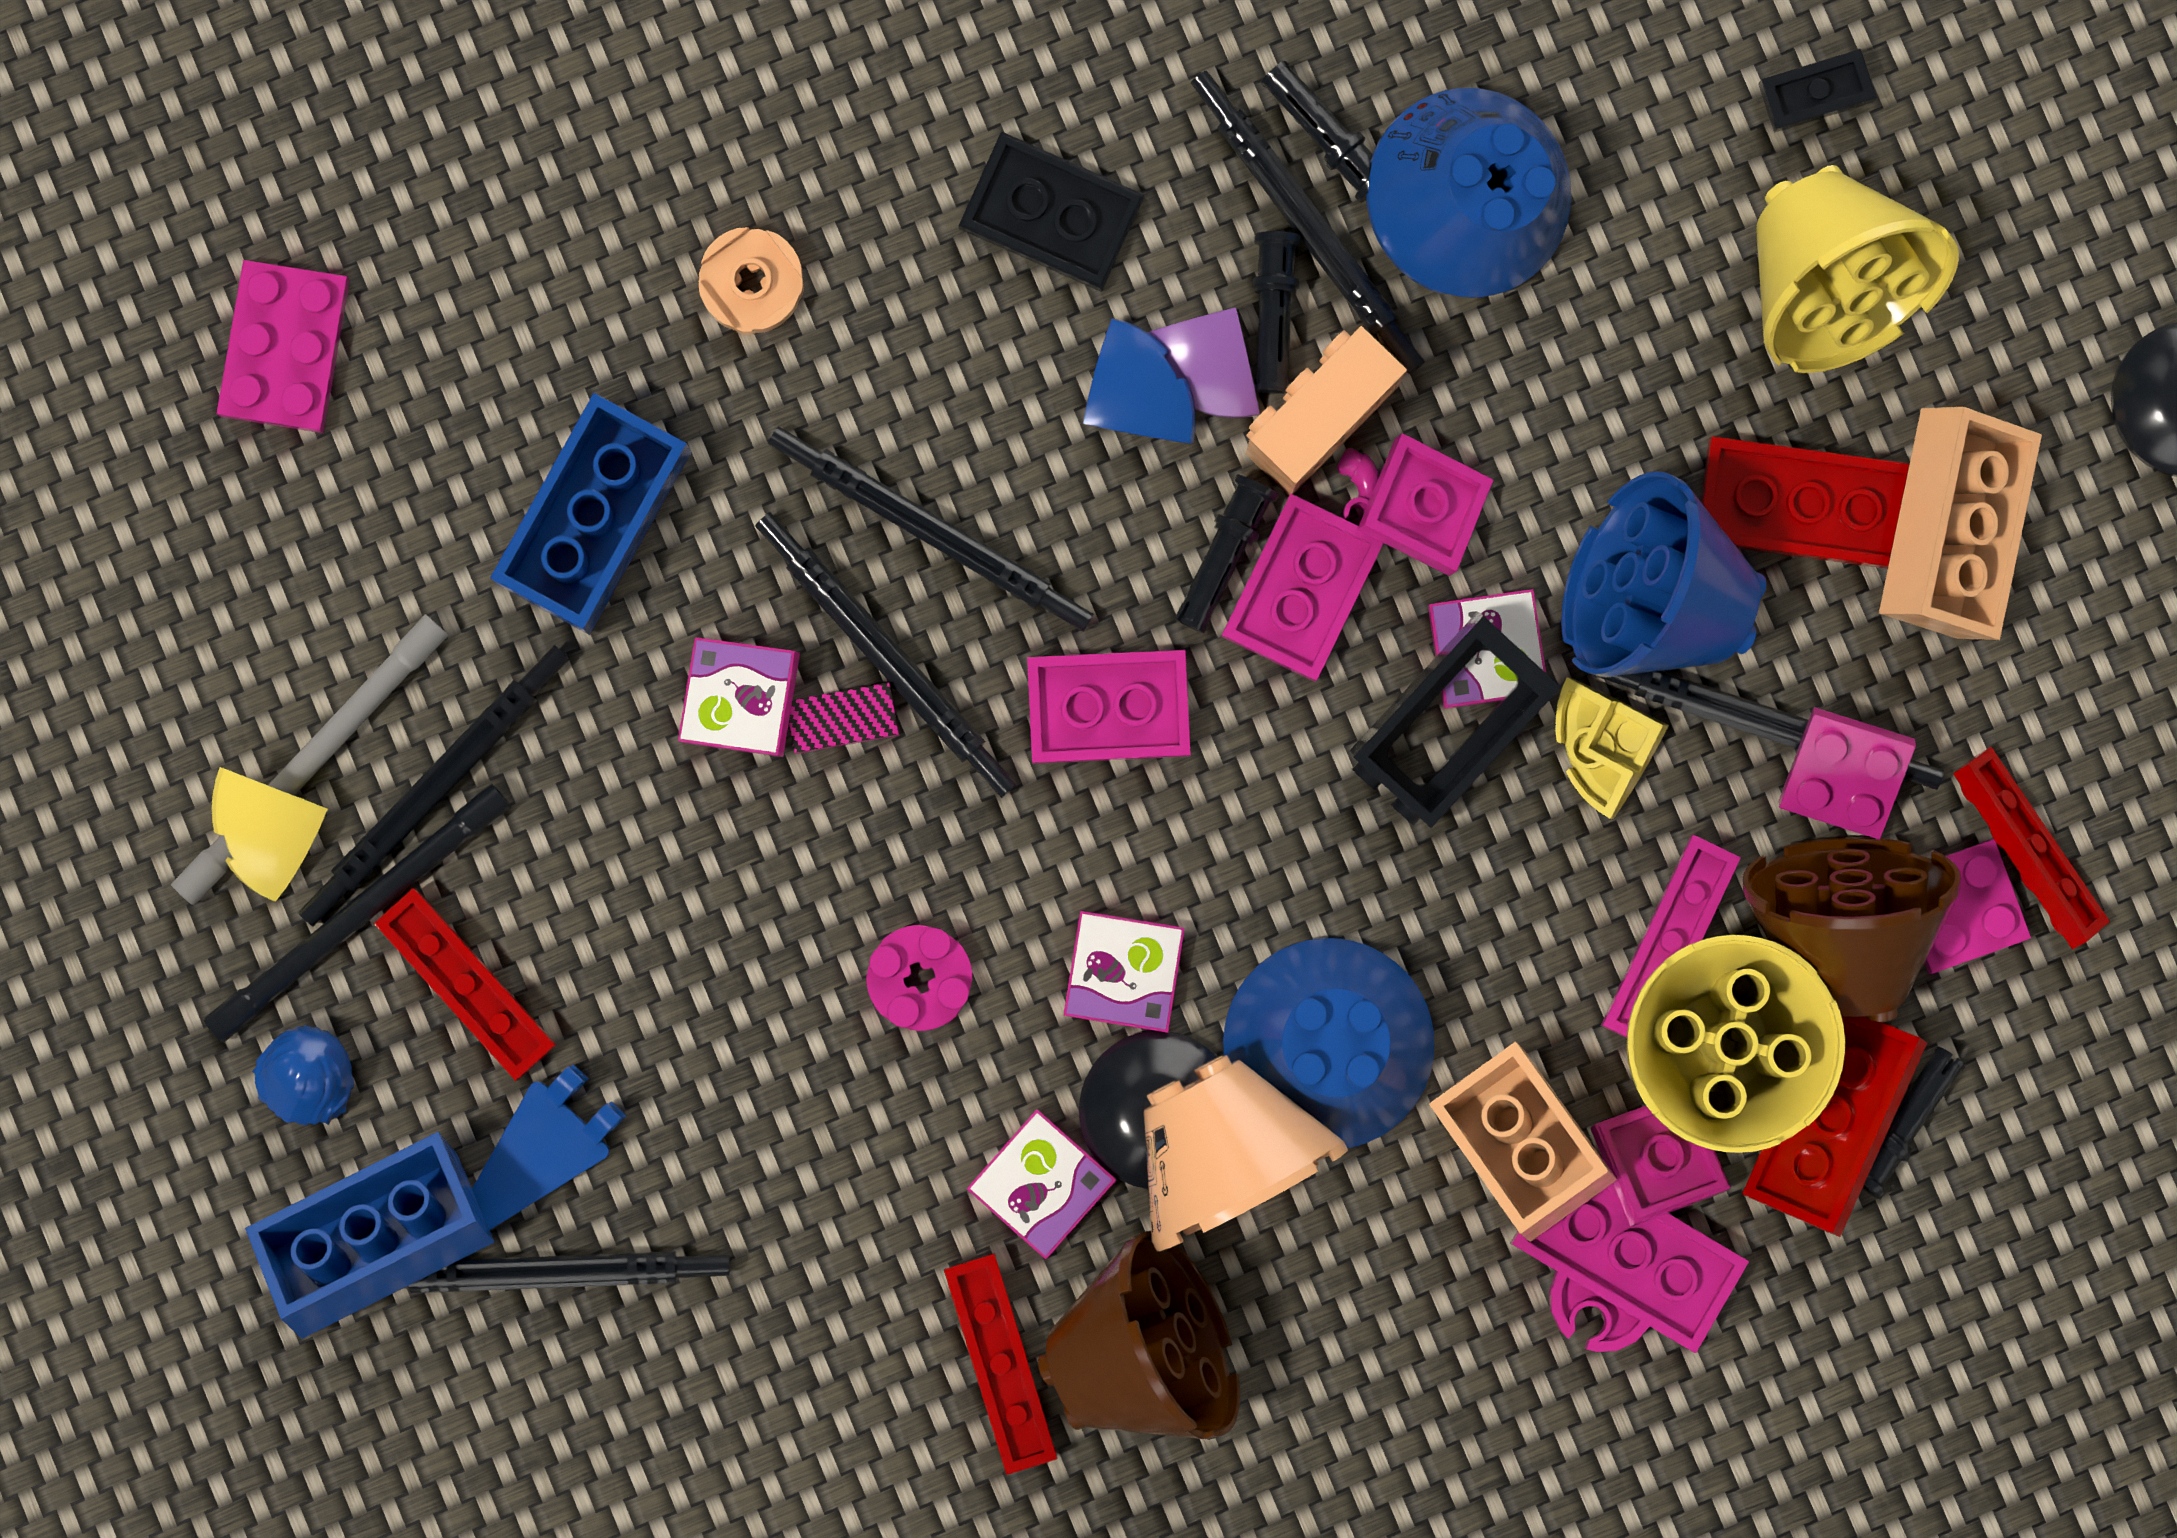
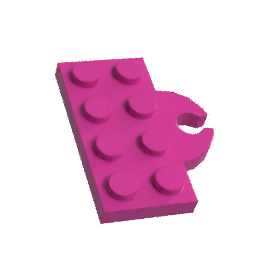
M1613 1183L1531 1242L1523 1237L1518 1230L1510 1242L1511 1245L1555 1270L1549 1288L1550 1312L1558 1329L1566 1338L1569 1339L1575 1332V1317L1580 1309L1586 1306H1594L1601 1311L1604 1318L1603 1327L1598 1334L1587 1338L1584 1349L1595 1352L1618 1351L1635 1343L1651 1327L1691 1352L1696 1353L1749 1263L1748 1260L1669 1213L1631 1227Z

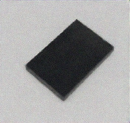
M1001 131L958 226L962 231L1102 292L1143 202L1144 194Z

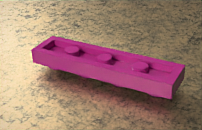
M1695 835L1689 837L1600 1026L1627 1038L1631 1011L1644 983L1654 970L1675 952L1703 939L1741 857Z

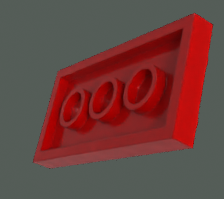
M1712 436L1708 441L1701 503L1737 548L1888 569L1910 464Z
M1865 1016L1842 1018L1845 1035L1843 1069L1834 1094L1824 1110L1809 1126H1806L1794 1136L1781 1142V1144L1761 1150L1742 1192L1743 1195L1838 1237H1841L1927 1045V1042L1920 1037L1885 1023L1869 1020Z

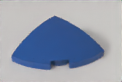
M1111 319L1096 364L1083 424L1192 444L1194 443L1195 436L1194 401L1187 379L1177 378L1171 365L1164 356H1168L1169 351L1161 342L1140 327L1119 319Z

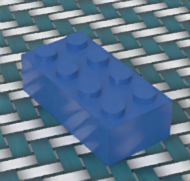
M593 393L490 579L500 587L590 635L692 452L687 443Z
M439 1132L245 1228L281 1320L301 1339L495 1242L457 1153Z

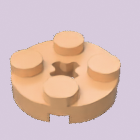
M749 227L736 228L719 236L704 253L699 272L700 296L711 316L724 327L733 329L743 335L767 332L783 324L797 309L799 300L804 292L802 267L792 246L777 233L768 230L749 229ZM748 268L752 273L759 270L764 272L765 277L760 281L762 289L759 292L754 293L750 289L741 292L737 288L742 282L739 274L741 270Z

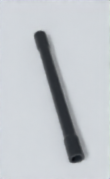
M493 783L489 784L461 807L444 826L247 987L236 991L203 1018L206 1026L222 1043L226 1042L259 1015L265 1005L468 839L479 835L512 808L510 803Z

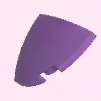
M1236 307L1148 332L1169 351L1168 356L1164 357L1171 365L1177 378L1187 379L1196 411L1226 418H1244L1260 414Z

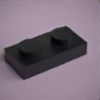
M1861 49L1761 79L1758 83L1774 133L1873 103L1877 98Z

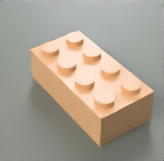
M1966 407L1921 408L1879 614L1957 639L2000 640L2042 434Z

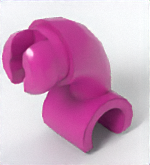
M1347 448L1336 468L1340 474L1351 478V481L1358 489L1359 495L1346 504L1341 514L1343 519L1347 518L1350 510L1353 508H1359L1365 512L1379 478L1378 469L1374 461L1366 453L1361 454L1354 448Z

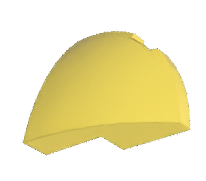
M1566 677L1557 704L1555 727L1556 740L1558 743H1565L1567 755L1572 766L1566 773L1579 794L1592 807L1609 819H1614L1642 776L1669 725L1597 689Z
M220 767L212 796V823L214 833L224 835L227 848L233 858L227 857L225 861L233 873L247 887L259 895L276 902L306 857L328 809Z

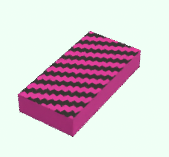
M890 683L792 700L789 725L795 754L899 736Z

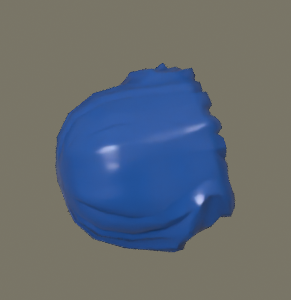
M307 1025L303 1027L297 1026L292 1030L288 1029L274 1039L256 1060L257 1066L252 1072L255 1073L258 1099L267 1104L269 1110L275 1112V1115L284 1122H295L308 1126V1124L317 1125L319 1122L329 1125L331 1120L346 1112L347 1102L349 1101L351 1090L354 1088L352 1067L344 1046L328 1031Z

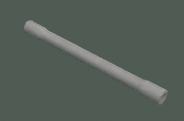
M425 614L398 642L392 654L268 786L295 796L407 675L419 668L449 635ZM220 835L209 848L203 850L171 883V886L194 906L226 873L228 864L225 860L227 857L233 859L227 848L224 835Z

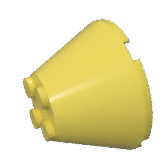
M1827 166L1816 174L1805 177L1795 183L1791 181L1780 182L1772 187L1765 196V201L1768 205L1761 213L1756 227L1763 336L1765 347L1778 366L1783 362L1790 364L1795 372L1814 373L1839 368L1867 357L1902 336L1904 332L1900 325L1919 308L1922 307L1928 313L1944 295L1954 278L1959 262V251L1955 240L1945 227L1844 175L1838 166Z
M1726 935L1704 939L1682 948L1667 958L1654 970L1638 993L1631 1011L1627 1030V1056L1631 1075L1642 1100L1652 1114L1669 1130L1686 1141L1711 1150L1735 1153L1771 1148L1781 1144V1142L1809 1126L1820 1115L1833 1096L1840 1079L1845 1056V1035L1841 1013L1836 1000H1833L1828 988L1817 974L1818 972L1801 956L1773 941L1747 935Z

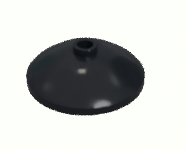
M2177 323L2160 327L2137 341L2121 360L2111 389L2112 415L2117 431L2125 445L2147 466L2177 477Z
M1161 1031L1137 1033L1118 1041L1102 1053L1085 1078L1079 1100L1081 1131L1090 1152L1098 1163L1117 1179L1135 1187L1149 1189L1144 1110L1150 1106L1147 1095L1173 1081H1180L1182 1087H1185L1198 1080L1194 1070L1216 1059V1055L1200 1042L1188 1036L1169 1031L1168 1033Z

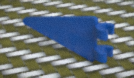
M574 1064L571 1067L568 1066L549 1087L541 1081H536L530 1085L475 1182L472 1190L489 1230L609 1156L610 1147L603 1139L627 1115L612 1101L609 1104L606 1103L587 1124L576 1115L565 1103L589 1078Z

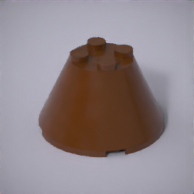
M1872 837L1824 838L1784 846V856L1767 863L1766 856L1762 855L1755 859L1744 871L1743 893L1767 939L1795 952L1818 972L1817 974L1828 988L1833 1000H1836L1841 1018L1865 1016L1872 1021L1885 1022L1897 1017L1898 1007L1906 1000L1960 893V872L1949 858L1936 851L1931 852V859L1911 853V843L1884 838L1879 840Z
M1151 1231L1135 1235L1125 1243L1053 1326L1047 1336L1046 1354L1039 1356L1038 1367L1043 1380L1049 1386H1055L1064 1404L1066 1419L1075 1430L1090 1427L1210 1440L1227 1434L1235 1425L1239 1413V1374L1229 1375L1223 1348L1231 1346L1232 1341L1215 1297L1201 1272L1179 1245L1157 1251L1152 1243Z

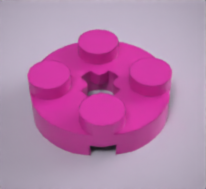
M924 925L907 926L885 937L872 953L866 976L867 989L871 1001L878 1012L896 1026L915 1031L933 1030L952 1021L967 1002L973 981L972 967L967 953L960 943L943 930ZM920 963L923 970L933 969L935 978L928 981L929 991L920 994L916 986L907 988L904 978L911 975L910 966L912 964Z

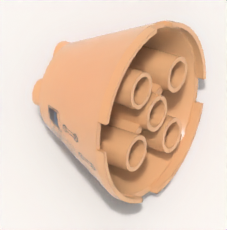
M1227 1055L1220 1056L1195 1069L1194 1072L1198 1080L1185 1087H1182L1180 1081H1173L1147 1095L1151 1106L1144 1110L1151 1238L1157 1251H1162L1184 1242L1179 1233L1183 1230L1185 1236L1200 1229L1204 1233L1282 1193L1318 1172L1316 1168L1319 1165L1317 1159L1320 1160L1329 1156L1333 1162L1348 1151L1344 1141L1243 1062L1237 1060L1231 1063Z

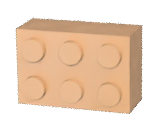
M1362 326L1351 336L1343 330L1322 352L1324 356L1319 361L1322 366L1315 373L1306 368L1285 390L1287 393L1283 397L1286 403L1278 411L1270 405L1249 426L1250 431L1246 436L1250 440L1245 454L1288 496H1290V493L1294 494L1400 386L1407 372V369Z
M1516 1041L1429 1103L1518 1232L1530 1242L1617 1180L1526 1051Z

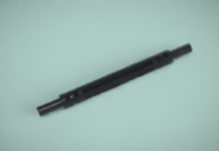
M1207 70L1199 74L1191 81V85L1221 123L1217 127L1294 231L1301 236L1303 243L1373 336L1379 334L1397 360L1407 369L1408 375L1416 371L1425 361L1395 322L1398 319L1396 313L1244 110H1236Z
M779 426L772 434L768 445L812 470L810 476L825 482L827 486L834 490L837 489L850 500L853 499L993 582L998 588L1010 592L1018 600L1028 603L1027 605L1035 610L1040 606L1082 632L1087 628L1094 614L1051 589L1052 582L1045 578H1040L1035 575V572L1028 568L1025 569L1015 560L1008 559L867 475V472L862 469H857L845 459L835 456V453L825 449L821 452Z
M771 512L762 517L755 527L789 563L786 569L792 576L797 579L801 586L836 622L931 729L943 740L948 748L953 751L962 763L967 760L1001 798L1007 795L1017 783L983 747L986 741L845 588L811 548L808 547L804 550Z
M554 645L519 682L514 679L377 824L359 840L354 848L331 870L334 875L305 904L298 914L314 927L349 889L355 892L364 880L382 864L387 856L511 729L524 713L537 702L534 696L570 659Z
M1664 671L1599 677L1635 689L1634 695L1796 749L1800 745L1809 721L1808 719ZM1911 759L1903 779L1937 790L1941 784L1944 770Z
M676 1251L466 1259L458 1260L405 1288H409L410 1293L672 1284L677 1283L678 1278L730 1276V1255L677 1257Z

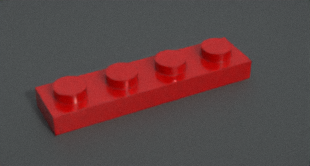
M1992 747L1977 754L1953 773L1960 783L1961 791L1965 798L1974 804L1989 826L1994 841L2004 848L2019 870L2024 885L2036 895L2050 916L2052 926L2065 938L2072 950L2089 941L2110 922Z
M412 888L374 923L515 1081L522 1078L557 1046L416 888Z
M995 1253L945 1268L944 1273L1006 1475L1058 1459Z

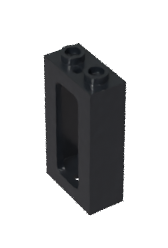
M1477 612L1351 748L1350 754L1358 761L1352 770L1373 790H1376L1381 783L1397 797L1390 805L1413 826L1421 819L1432 828L1558 692L1561 686L1486 617ZM1481 650L1490 651L1515 674L1517 678L1515 687L1426 783L1416 784L1389 760V748L1476 653Z

